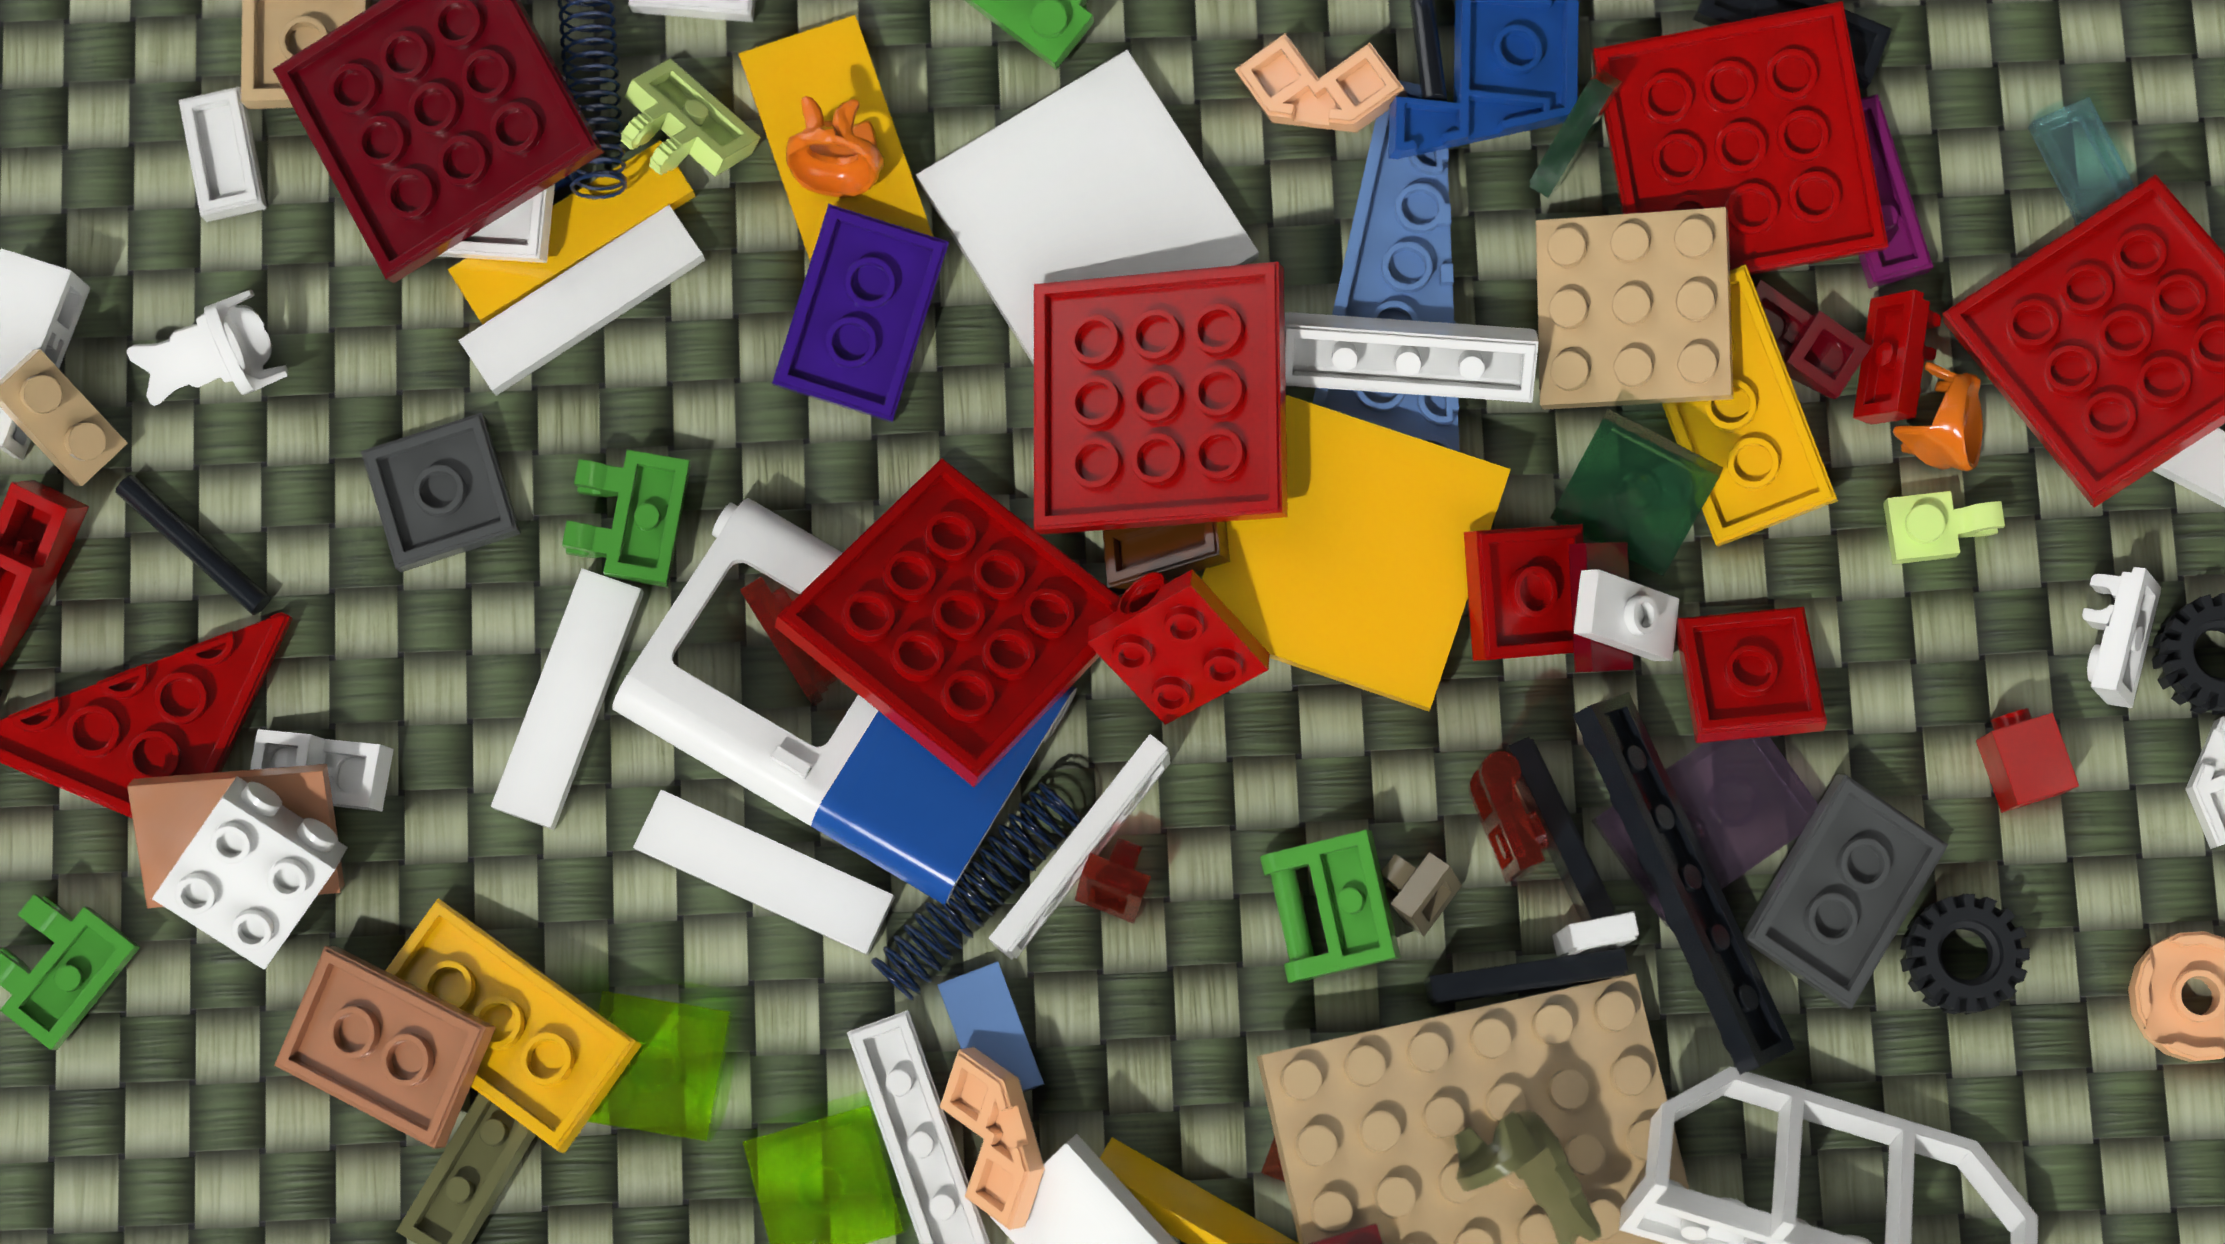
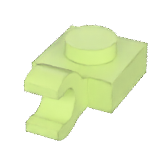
M1951 491L1887 498L1883 503L1892 565L1955 558L1960 554L1958 538L1998 534V528L2005 527L2001 501L1979 503L1954 509Z

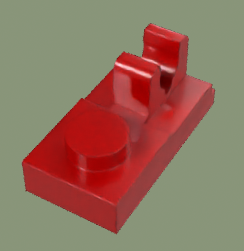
M1914 289L1870 299L1864 342L1869 344L1871 348L1861 362L1853 413L1854 419L1874 425L1916 418L1924 361L1934 360L1937 352L1934 348L1924 345L1926 329L1941 325L1940 315L1929 310L1930 301L1923 299V292Z

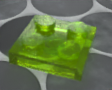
M602 991L598 1013L633 1037L642 1046L588 1122L710 1142L733 1013L725 1010Z
M870 1105L743 1141L770 1244H868L905 1233Z

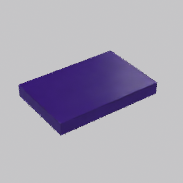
M828 204L772 384L893 423L949 242Z

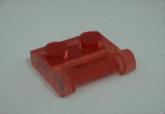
M1498 751L1485 758L1480 769L1469 780L1468 790L1507 884L1530 875L1545 861L1541 850L1548 848L1549 843L1539 816L1534 810L1525 813L1516 791L1515 784L1519 780L1521 773L1519 762L1510 753Z

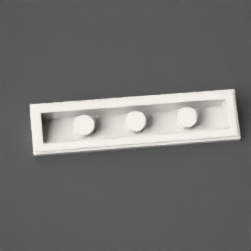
M1285 312L1286 386L1532 403L1539 341L1536 330L1529 328Z

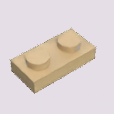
M41 349L32 350L0 380L1 409L74 486H83L128 444Z

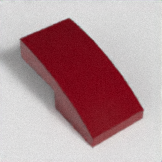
M1760 280L1755 283V288L1790 378L1834 400L1837 399L1871 346L1823 312L1819 311L1811 315L1764 281Z

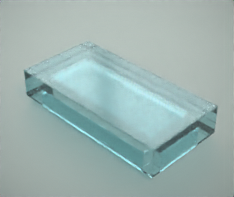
M2090 97L2038 118L2028 127L2077 225L2135 188Z

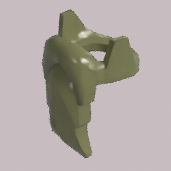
M1531 1111L1510 1112L1500 1120V1124L1496 1127L1493 1143L1487 1145L1471 1127L1464 1129L1454 1136L1459 1157L1456 1179L1463 1191L1478 1189L1515 1172L1519 1179H1524L1535 1202L1544 1208L1552 1223L1559 1244H1575L1578 1236L1589 1241H1595L1601 1237L1600 1225L1582 1191L1580 1181L1568 1163L1558 1138L1539 1115Z

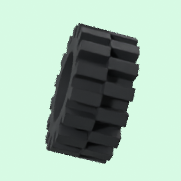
M2221 593L2214 598L2211 597V594L2199 597L2175 611V614L2168 617L2160 626L2164 631L2154 638L2152 648L2160 649L2159 655L2152 658L2153 670L2163 669L2165 676L2157 680L2162 689L2164 690L2171 686L2176 691L2171 698L2179 705L2190 702L2192 703L2190 711L2200 714L2208 710H2212V715L2225 713V678H2217L2205 673L2199 667L2194 654L2196 641L2203 632L2219 631L2225 634V593Z
M1962 894L1956 897L1950 896L1922 909V913L1918 917L1913 918L1907 926L1910 933L1907 937L1902 938L1900 950H1906V959L1900 962L1902 971H1909L1913 980L1908 982V985L1913 992L1921 991L1926 996L1922 1000L1931 1007L1940 1006L1943 1008V1012L1950 1014L1965 1013L1966 1015L1997 1007L2001 1001L2010 999L2017 992L2014 988L2015 985L2023 982L2028 971L2022 969L2023 961L2030 960V949L2022 948L2020 939L2027 937L2023 926L2014 927L2010 920L2015 915L2008 908L1998 909L1995 907L1997 901L1989 897L1978 899L1975 898V894ZM1954 930H1969L1977 934L1986 945L1988 952L1987 965L1984 971L1975 979L1964 980L1953 976L1942 962V943L1946 936Z

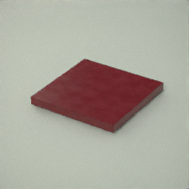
M381 0L273 68L385 279L392 283H396L605 153L520 0Z

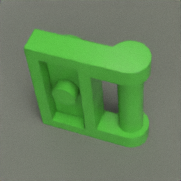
M1362 830L1260 856L1264 876H1271L1290 961L1284 964L1288 984L1401 958L1371 830ZM1307 866L1310 867L1329 952L1314 956L1295 871Z

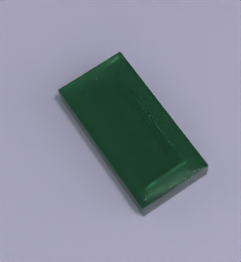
M1605 71L1598 72L1589 80L1529 181L1531 185L1529 187L1547 198L1559 188L1622 82Z

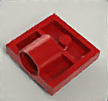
M1193 569L1170 582L1159 572H1151L1142 576L1125 591L1119 601L1117 611L1089 626L1087 644L1165 725L1269 670L1270 653Z

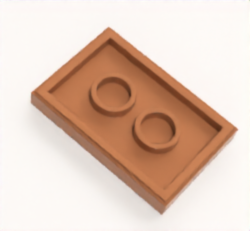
M327 764L133 779L127 788L147 908L164 907L153 900V896L237 776L247 783L257 782L267 786L280 797L284 807L303 819L313 818L324 823L337 835ZM341 860L318 895L341 893L345 886Z
M325 946L274 1066L434 1149L445 1148L496 1027L337 946Z

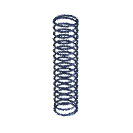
M558 0V7L561 9L558 19L561 21L559 32L562 35L560 45L563 48L561 58L564 61L562 72L565 74V82L567 84L568 78L575 81L570 85L567 84L570 91L576 94L574 96L575 99L579 97L600 98L610 95L617 98V101L613 104L592 103L579 105L581 110L602 111L611 108L617 110L618 113L615 117L596 116L586 118L589 124L617 123L619 126L613 131H592L596 137L615 135L620 138L619 142L615 144L600 143L603 150L613 148L619 150V156L597 157L589 163L605 164L617 162L621 164V168L616 171L599 170L592 172L577 169L576 172L582 175L575 179L574 172L569 174V178L572 180L570 190L575 195L588 199L611 198L621 194L627 188V177L621 173L626 169V164L620 160L625 155V150L619 146L622 142L620 141L621 134L618 133L623 129V123L618 120L622 116V110L617 107L621 102V97L616 93L620 89V84L615 80L619 76V70L614 67L618 63L619 58L613 54L618 46L613 41L617 32L612 28L616 19L611 15L615 10V6L610 0H564L568 4L562 6V0ZM608 4L610 6L608 12L589 10L574 14L566 10L572 5L594 7ZM563 12L569 15V17L563 19ZM609 17L611 19L609 25L591 23L575 27L567 23L573 18L594 20ZM564 25L570 28V30L564 32ZM610 30L612 32L610 38L594 36L576 40L568 36L574 31L594 33ZM565 39L571 41V43L565 45ZM611 43L613 45L611 51L587 50L577 53L569 49L575 44L595 46ZM566 52L572 54V56L566 58ZM611 56L614 58V62L610 65L590 63L578 66L570 62L577 57L596 59ZM567 65L574 69L567 72ZM612 69L615 71V75L611 78L594 76L578 79L571 76V74L578 70L597 72ZM612 82L616 85V88L612 91L597 89L579 92L572 89V87L580 83L599 85ZM592 177H609L621 182L610 186H591L582 184L579 181ZM575 184L582 188L601 191L616 189L623 185L620 190L604 195L583 194L574 189Z
M1038 783V787L1048 799L1034 791L1029 792L1031 801L1040 812L1026 803H1019V809L1029 823L1016 814L1010 813L1008 815L1011 824L1019 834L1003 824L998 825L1000 834L1011 847L997 837L988 836L989 844L1000 858L982 846L977 848L980 857L991 870L971 858L968 865L982 883L965 870L963 871L960 880L971 893L959 884H956L952 894L964 907L951 897L948 900L950 904L980 927H984V922L955 888L989 915H994V910L965 877L998 903L1005 904V900L984 878L975 865L1010 893H1015L1014 887L996 869L986 855L999 863L1018 880L1026 882V878L995 843L1007 850L1031 871H1036V867L1014 844L1006 832L1019 840L1039 858L1046 860L1045 854L1025 834L1015 820L1032 831L1052 849H1057V845L1037 825L1025 809L1040 818L1063 838H1067V834L1049 816L1036 798L1048 805L1073 827H1077V823L1081 822L1080 817L1044 783ZM925 902L928 912L945 931L922 914L915 913L916 921L934 942L909 924L904 925L907 934L925 955L902 937L894 935L895 943L916 967L891 948L883 947L886 956L904 977L878 958L871 960V963L911 1001L914 1000V996L894 977L917 994L921 993V988L896 959L926 982H932V978L906 947L937 971H942L940 963L915 935L948 960H953L952 954L926 924L954 946L963 949L961 941L935 911L969 938L974 937L973 932L947 903L942 905L952 917L933 903Z

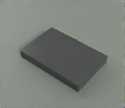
M1846 774L1836 775L1744 928L1742 935L1748 945L1842 1008L1852 1009L1948 844Z

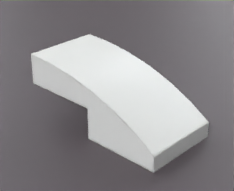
M257 729L250 770L327 764L333 806L382 812L394 749L381 744L330 740L312 734Z

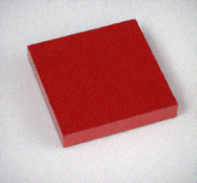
M1583 524L1464 532L1473 661L1574 653L1569 544L1584 543Z
M1804 606L1677 618L1676 637L1696 743L1824 731L1827 718Z

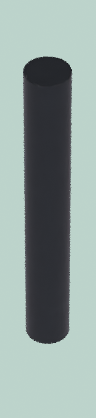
M1410 0L1422 99L1447 102L1435 0Z
M129 475L118 484L115 490L118 496L252 615H257L267 606L271 597L138 478L134 475Z

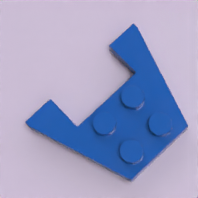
M1455 0L1453 102L1396 96L1390 104L1388 158L1401 159L1570 122L1577 114L1579 0Z

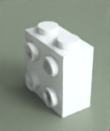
M237 776L152 899L265 970L335 871L348 847L340 843L335 832L324 823L313 818L303 819L284 807L280 797L267 786L257 782L247 783Z

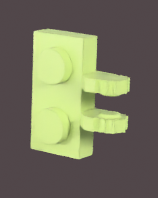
M671 58L632 79L624 96L642 113L633 117L628 122V125L621 133L620 141L630 150L637 149L639 146L648 143L660 129L670 137V139L662 142L655 149L650 158L649 166L659 175L666 174L668 170L671 171L676 168L690 154L697 163L701 164L716 177L752 155L761 138Z

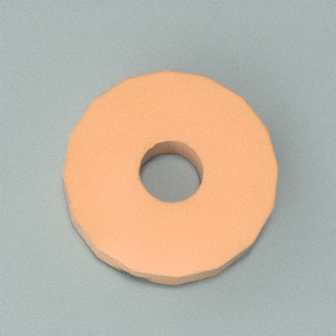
M2205 931L2173 934L2150 946L2135 964L2128 988L2131 1015L2142 1035L2162 1053L2187 1062L2224 1058L2225 938ZM2190 978L2202 980L2208 985L2212 994L2211 1006L2202 1015L2190 1012L2182 1001V988Z

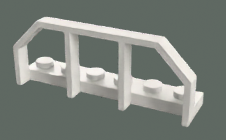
M1728 1067L1664 1102L1651 1118L1645 1177L1622 1205L1619 1230L1665 1244H1872L1864 1237L1840 1235L1810 1226L1805 1220L1797 1218L1802 1122L1806 1120L1889 1145L1885 1244H1911L1915 1153L1956 1165L2011 1233L2010 1244H2038L2037 1214L1977 1141L1750 1072L1740 1075L1737 1068ZM1721 1096H1727L1778 1112L1772 1214L1747 1207L1745 1203L1737 1199L1713 1197L1686 1189L1680 1183L1669 1180L1674 1122Z

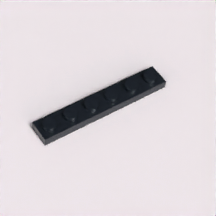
M1627 692L1592 704L1573 714V717L1582 734L1583 743L1587 751L1592 755L1610 794L1612 806L1624 824L1637 852L1639 864L1650 880L1665 913L1666 922L1676 936L1693 973L1694 982L1698 990L1703 994L1721 1033L1723 1045L1730 1053L1739 1074L1741 1075L1761 1067L1795 1050L1796 1048L1630 693Z

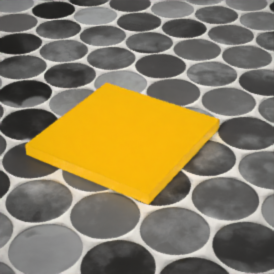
M1286 395L1288 517L1227 521L1230 562L1205 568L1202 580L1270 653L1269 658L1429 712L1468 599L1464 532L1491 530L1511 469Z

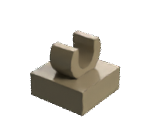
M1430 852L1417 869L1400 856L1394 854L1382 870L1383 879L1388 881L1386 885L1398 894L1391 905L1402 921L1422 936L1426 935L1462 887L1450 865Z

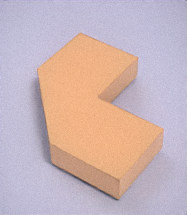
M1285 33L1235 69L1241 81L1270 121L1277 124L1357 133L1388 111L1390 104L1396 96L1408 97L1404 87L1371 43H1368L1325 75L1318 78Z
M975 1047L958 1049L940 1108L984 1139L965 1198L1009 1230L1025 1227L1045 1168L1020 1080Z

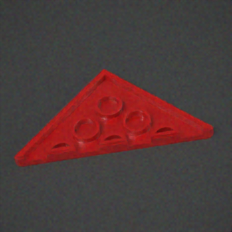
M283 612L269 616L270 618L245 628L224 633L187 647L184 651L149 664H142L97 681L96 684L62 697L52 698L8 715L9 717L0 720V763L132 818L127 786L133 779L222 772L293 618Z

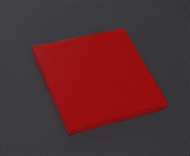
M1843 1L1593 49L1592 54L1622 214L1726 207L1729 225L1730 271L1746 265L1750 275L1882 251L1889 247Z
M2156 174L1942 313L1944 324L2093 508L2225 424V253Z
M1279 261L1034 284V530L1042 535L1288 517L1284 267Z
M941 458L777 615L775 628L971 786L975 787L1100 657L1087 644L1089 626L1116 612L1121 598Z

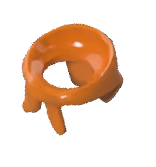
M803 97L801 105L806 128L802 132L789 137L786 146V162L793 177L805 189L826 196L854 197L870 190L877 182L879 172L884 167V157L877 148L874 128L870 121L861 122L853 127L855 115L859 108V101L852 99L842 103L835 110L833 121H824L818 103L812 97Z
M1926 362L1924 365L1925 370L1943 379L1936 383L1935 391L1946 393L1931 426H1896L1893 429V434L1902 442V452L1915 455L1929 466L1938 469L1953 467L1963 471L1973 470L1978 465L1983 433L1982 408L1978 396L1981 380L1976 374H1956L1932 362Z

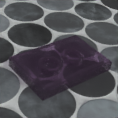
M1769 736L1705 742L1665 769L1721 889L1801 835L1818 806L1816 800ZM1612 806L1594 818L1592 823L1667 927L1668 924L1663 908L1647 874L1639 864L1637 852L1624 824Z

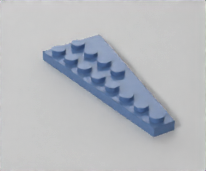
M1398 80L1404 87L1408 98L1422 99L1419 84ZM1389 109L1375 120L1332 315L1455 323L1448 148L1401 159L1388 158ZM1327 388L1315 389L1313 404L1460 452L1458 397Z

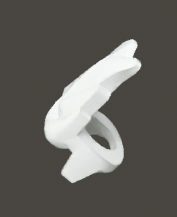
M253 290L242 292L204 307V313L196 319L197 324L175 330L168 340L152 344H135L127 349L126 353L130 361L150 373L146 396L151 405L160 404L171 393L183 386L190 384L192 387L198 388L220 377L224 382L233 381L238 391L245 395L288 376L286 365L263 370V365L269 360L272 353L269 334L265 331L264 323L256 311L246 305H237L253 297Z

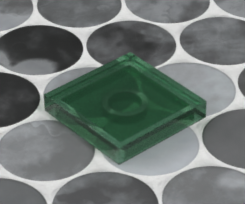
M1607 409L1550 519L1562 525L1583 524V536L1597 543L1627 542L1628 559L1664 576L1719 479L1723 467Z

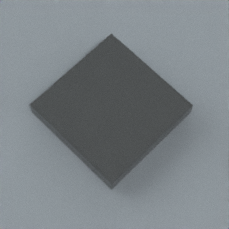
M482 413L361 451L394 565L400 573L521 534L487 420Z

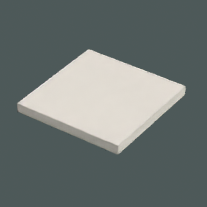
M1128 50L916 174L919 185L1033 365L1034 284L1245 265L1258 259L1259 255L1257 248Z

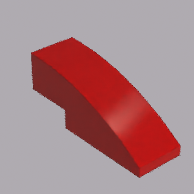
M35 480L11 482L0 509V670L15 650L51 589L89 508L88 505Z

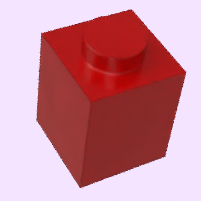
M2025 708L1999 716L1991 720L1994 731L1976 740L2001 813L2062 795L2079 787L2053 712L2032 719L2029 709Z

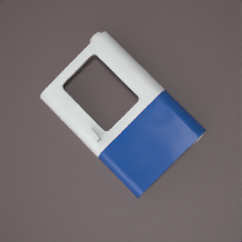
M749 498L743 500L739 506L732 502L729 503L714 525L712 535L716 537V540L625 677L615 696L613 710L946 905L960 876L1042 742L1046 743L1060 724L1076 694L1077 688L1071 686L975 787L971 786L860 695L856 697L834 734L825 745L815 747L680 669L673 662L675 652L733 565L745 563L800 594L843 553Z

